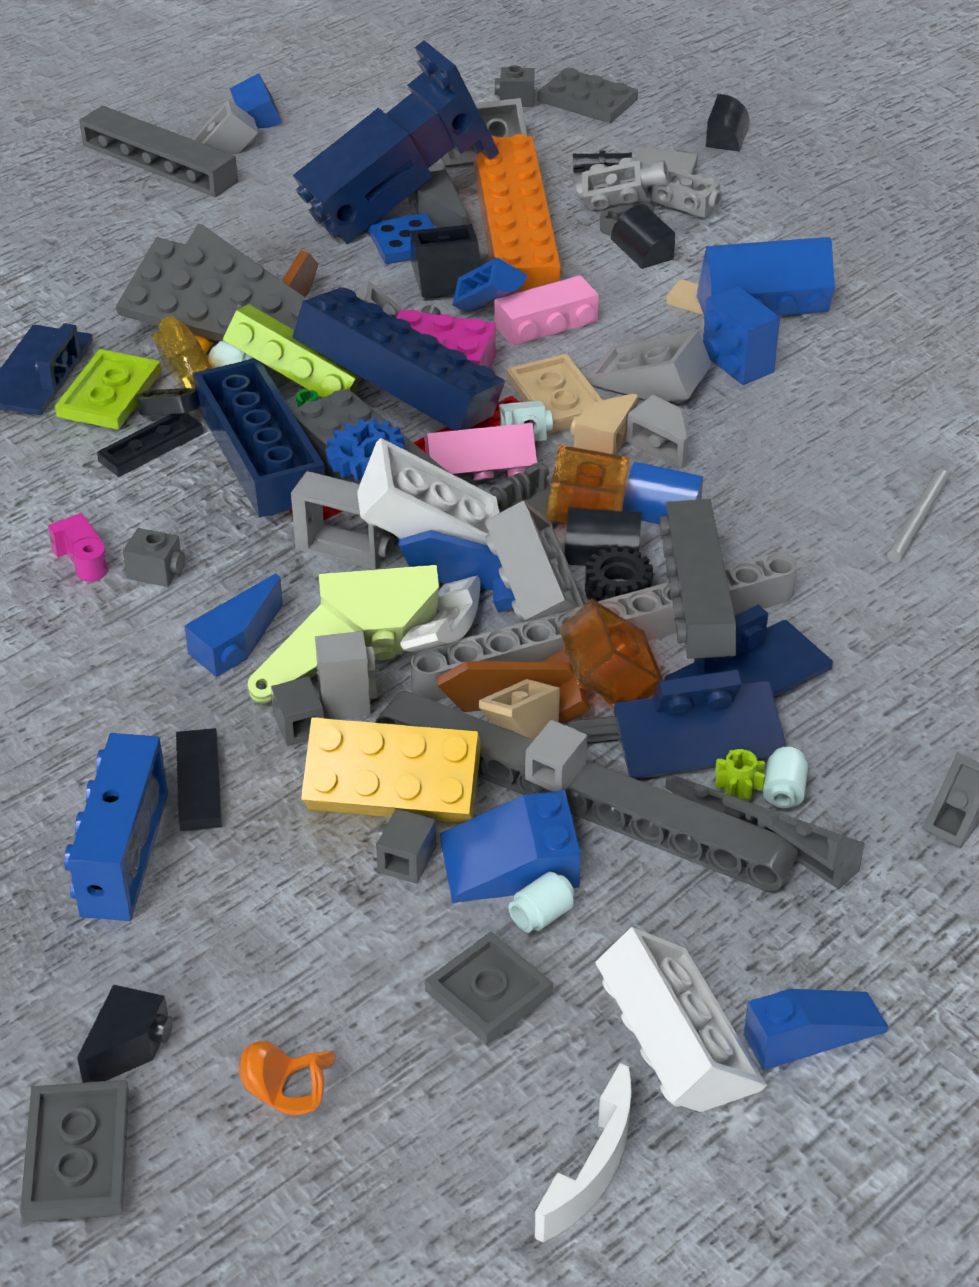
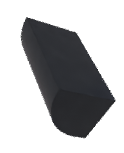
M725 94L717 95L707 121L705 147L740 152L750 119L747 109L738 99Z
M644 203L628 209L615 223L610 239L641 269L674 259L675 232Z
M568 507L564 554L568 565L586 566L587 561H590V556L593 554L599 556V550L602 549L610 553L611 547H617V552H623V547L630 548V554H633L636 550L639 551L642 512Z

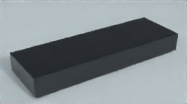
M188 413L170 414L97 451L98 461L117 477H120L202 435V424Z
M217 729L176 732L180 831L222 827Z

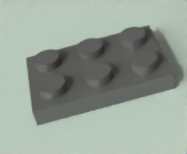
M565 68L538 91L537 101L611 124L638 100V89L628 87L624 83L604 80L601 76L587 75L579 72L577 69Z
M127 1080L31 1086L20 1206L23 1222L123 1215L129 1102Z

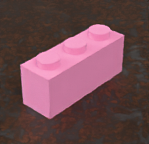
M581 275L495 299L494 323H496V329L511 346H515L598 322L599 294Z
M533 423L427 433L424 438L426 454L450 474L458 478L473 475V481L494 479V473L508 472V477H511L518 472L524 473L532 464L537 463Z

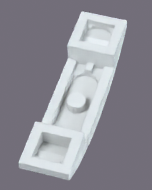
M478 575L444 584L438 592L437 608L439 613L432 622L411 627L400 642L402 649L408 652H417L460 640L469 631L476 616L480 596V579Z
M619 1064L600 1097L598 1126L604 1128L577 1179L573 1180L557 1173L536 1209L535 1239L545 1242L572 1226L596 1203L613 1178L623 1155L628 1135L631 1102L629 1066Z

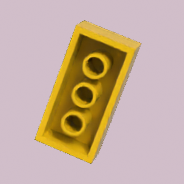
M311 718L301 800L308 810L391 817L395 809H400L411 813H419L425 817L433 818L435 821L463 823L474 817L481 751L479 733L466 730Z

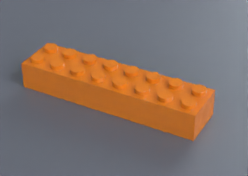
M515 134L511 137L492 136L500 152L498 155L490 160L481 152L479 154L474 152V173L489 259L491 261L498 257L527 274L524 284L508 295L560 281L561 265L533 136Z

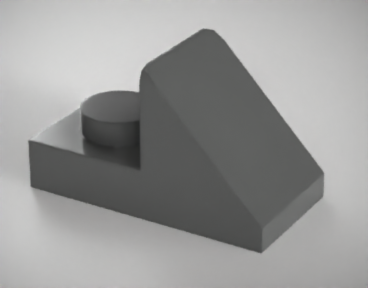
M957 753L922 829L958 847H962L979 824V762Z

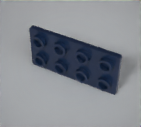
M63 323L60 329L32 325L0 368V409L22 412L29 415H42L93 342L92 334L78 332L76 325Z
M758 604L735 615L736 656L694 658V663L666 675L664 680L738 670L742 684L768 681L773 697H776L833 668V660L787 620H782L767 627L768 612Z
M738 670L659 681L652 698L618 702L613 708L628 775L637 780L715 768L716 760H726L729 750H748L756 756L757 761L768 760L778 748L787 747L770 683L768 681L742 684Z

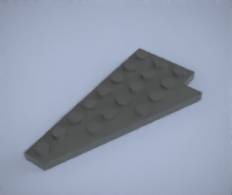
M198 223L186 244L159 237L155 238L118 301L116 309L120 316L188 333L189 331L187 330L189 329L193 335L220 342L224 341L222 339L236 310L248 304L294 330L302 302L307 299L207 227Z

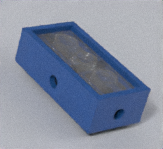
M110 733L105 749L98 751L95 780L88 781L86 807L84 812L79 811L75 822L76 837L74 843L68 844L66 847L64 867L65 870L71 873L70 896L72 899H76L80 917L131 922L167 801L168 788L159 736Z

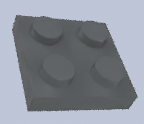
M490 931L425 979V991L488 1045L553 994V982Z

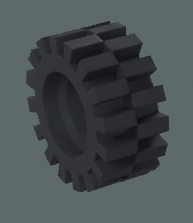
M611 547L610 553H607L605 549L599 550V556L593 554L590 556V561L586 563L587 600L591 599V603L652 587L653 566L649 564V559L646 556L641 558V552L637 550L633 554H630V548L623 547V552H617V547ZM611 579H623L626 581H614Z

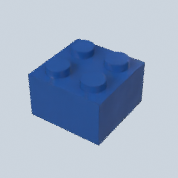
M739 286L706 298L703 343L709 359L742 385L773 373L780 317Z

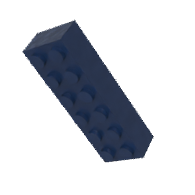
M339 287L302 302L292 336L299 342L454 431L466 430L494 415L506 380L495 375L491 368L475 364L468 360L467 356L461 351L445 347L439 343L436 337L420 333L413 329L406 320L390 316L383 312L384 310L381 306L365 302L348 288Z
M253 358L193 373L199 402L198 409L258 517L274 516L280 512L291 510V492L306 471L325 476V466L263 364Z

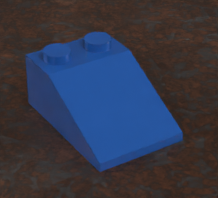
M565 790L522 795L440 833V842L452 903L514 896L547 872L562 875L568 879L573 888H579L581 852Z

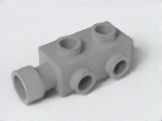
M623 158L619 161L618 165L609 167L604 164H595L590 167V171L582 172V181L577 182V193L580 200L584 199L589 210H602L609 206L624 203L631 204L638 200L648 199L647 186L655 185L656 187L669 185L668 167L664 160L652 163L651 167L644 168L640 160L636 161L633 158Z
M642 163L644 168L651 167L650 165ZM668 167L669 185L656 187L655 185L647 186V189L652 188L651 201L662 204L666 208H675L687 212L694 217L705 218L714 208H718L722 200L720 183L710 176L702 178L689 174L684 168L673 169Z

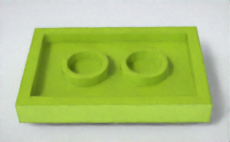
M99 349L55 405L56 416L75 422L119 430L137 406L135 396L148 391L160 375V361Z

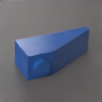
M276 573L185 625L188 654L215 677L247 660L283 606L280 576Z
M787 989L748 1001L743 1035L764 1071L888 1031L889 1026L868 992Z

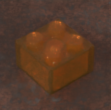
M559 445L546 518L556 520L561 524H567L568 507L621 511L629 457Z
M594 599L587 602L559 627L564 642L563 650L570 659L574 669L572 673L574 680L584 690L588 691L591 689L601 695L611 706L618 702L649 698L655 693L658 682L663 681L644 631Z

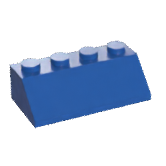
M821 237L706 246L696 295L704 316L706 298L739 286L778 316L828 312L835 289L831 238Z

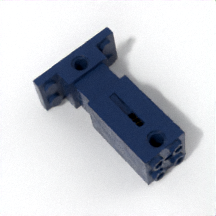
M425 40L414 47L420 57L417 63L423 73L407 84L411 94L386 114L378 107L293 174L294 179L299 185L296 191L306 204L310 203L312 206L309 212L318 224L324 222L323 225L333 238L339 236L346 244H349L432 178L428 168L453 148L462 154L471 147L476 154L481 152L490 160L500 153L456 65Z

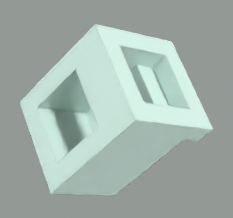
M541 401L499 404L501 426L524 424L527 420H534V440H547L546 431H552L553 420L551 411L545 410V406Z

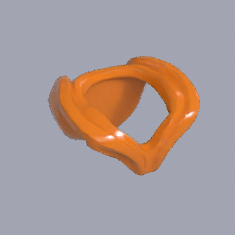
M257 1041L249 1044L243 1050L239 1060V1076L247 1091L257 1099L283 1114L290 1116L303 1115L314 1111L319 1106L325 1087L322 1069L331 1068L337 1056L331 1050L290 1058L275 1044L268 1041ZM305 1067H310L312 1094L302 1097H287L283 1095V1086L289 1076Z

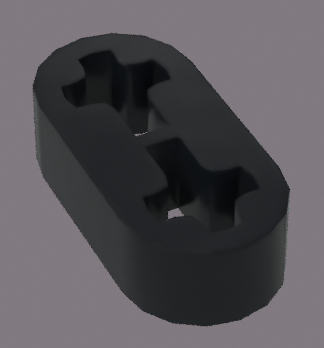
M195 388L157 389L145 391L135 396L138 411L141 415L178 414L199 408Z

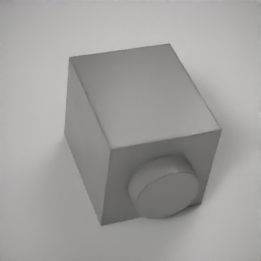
M550 720L526 749L525 780L550 791L566 790L586 765L587 735L572 727Z

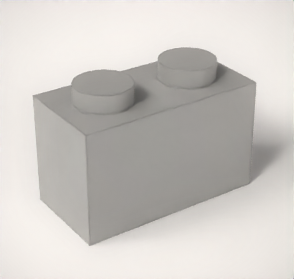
M363 631L315 636L319 696L323 706L324 719L336 720L371 716L370 699H377L375 676H368V671L375 670V657L373 646L365 647Z

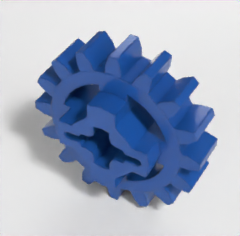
M374 418L371 422H364L363 419H359L356 426H352L349 423L344 424L345 431L335 430L333 432L334 438L327 439L328 448H325L328 464H331L334 473L340 471L341 478L354 475V480L359 481L365 473L375 444L380 438L406 450L404 434H401L400 427L391 428L390 421L380 425L377 418Z

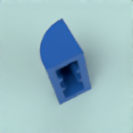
M259 73L229 88L235 104L255 119L257 128H270L282 123L272 95Z
M497 257L458 278L452 305L468 312L478 310L494 302L495 299L504 297L519 289L524 284L527 274Z
M634 462L625 489L622 511L642 512L641 521L660 525V516H666V502L702 499L704 476Z

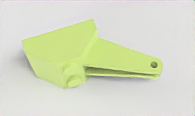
M437 565L319 574L321 605L250 676L248 690L252 700L261 704L268 703L272 700L271 686L308 676L312 678L318 675L315 636L363 631L365 647L373 646L375 660H388L395 657V654H402L405 650L402 649L400 642L411 627L430 623L437 615L439 591ZM260 685L267 686L263 690L258 689Z

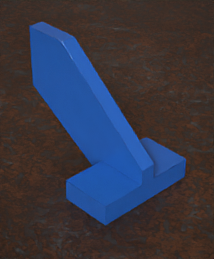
M433 530L399 539V547L409 567L437 565L438 582L451 583L478 575L480 589L493 590V603L498 612L513 609L512 601L516 599L512 589H508L503 583L499 574V568L502 567L498 555L495 556L487 545Z

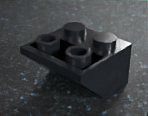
M472 224L410 231L411 265L422 297L437 298L442 295L455 294L458 278L481 266L478 240Z

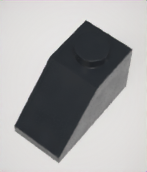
M113 984L77 1056L82 1083L107 1081L154 1059L160 1044H165L168 1041L173 1026V1019L171 1016H168L164 995Z

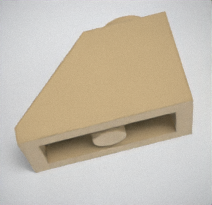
M631 393L587 404L581 415L575 416L571 425L570 435L574 437V451L613 461L626 440L627 416L630 411L638 406V395Z
M526 679L479 700V709L492 724L534 740L550 720L559 723L560 688Z

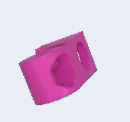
M82 513L48 525L53 552L57 557L66 554L70 557L75 565V572L79 579L93 582L100 580L107 574L108 565L104 558V543Z

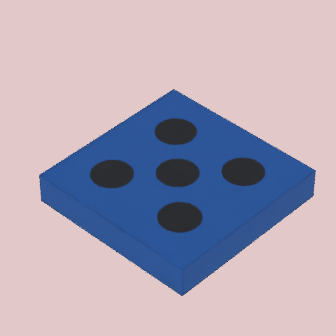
M427 213L376 221L368 228V233L384 263L391 264L411 260L410 231L435 227Z

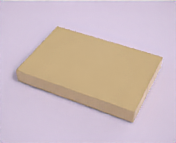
M568 354L507 369V380L523 402L541 401L545 406V410L551 411L553 429L552 431H546L547 434L570 429L575 416H580L587 404L603 400Z

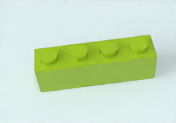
M250 304L236 310L222 340L310 391H316L322 398L331 395L335 391L347 388L353 393L355 392L362 377L292 337L293 329Z

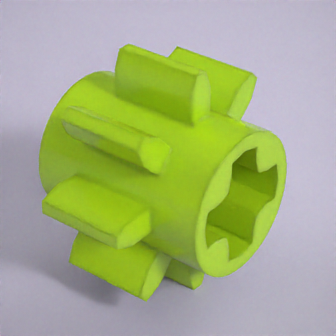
M744 749L729 750L726 760H716L715 787L723 788L724 793L743 800L751 799L754 789L763 791L765 762L757 761L756 756L751 751Z

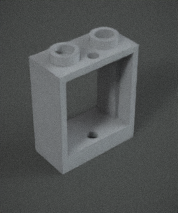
M306 471L291 492L296 550L376 570L384 557L388 558L390 556L394 539L390 536L389 531L368 524L369 536L324 524L322 505L360 515L357 495L360 484Z

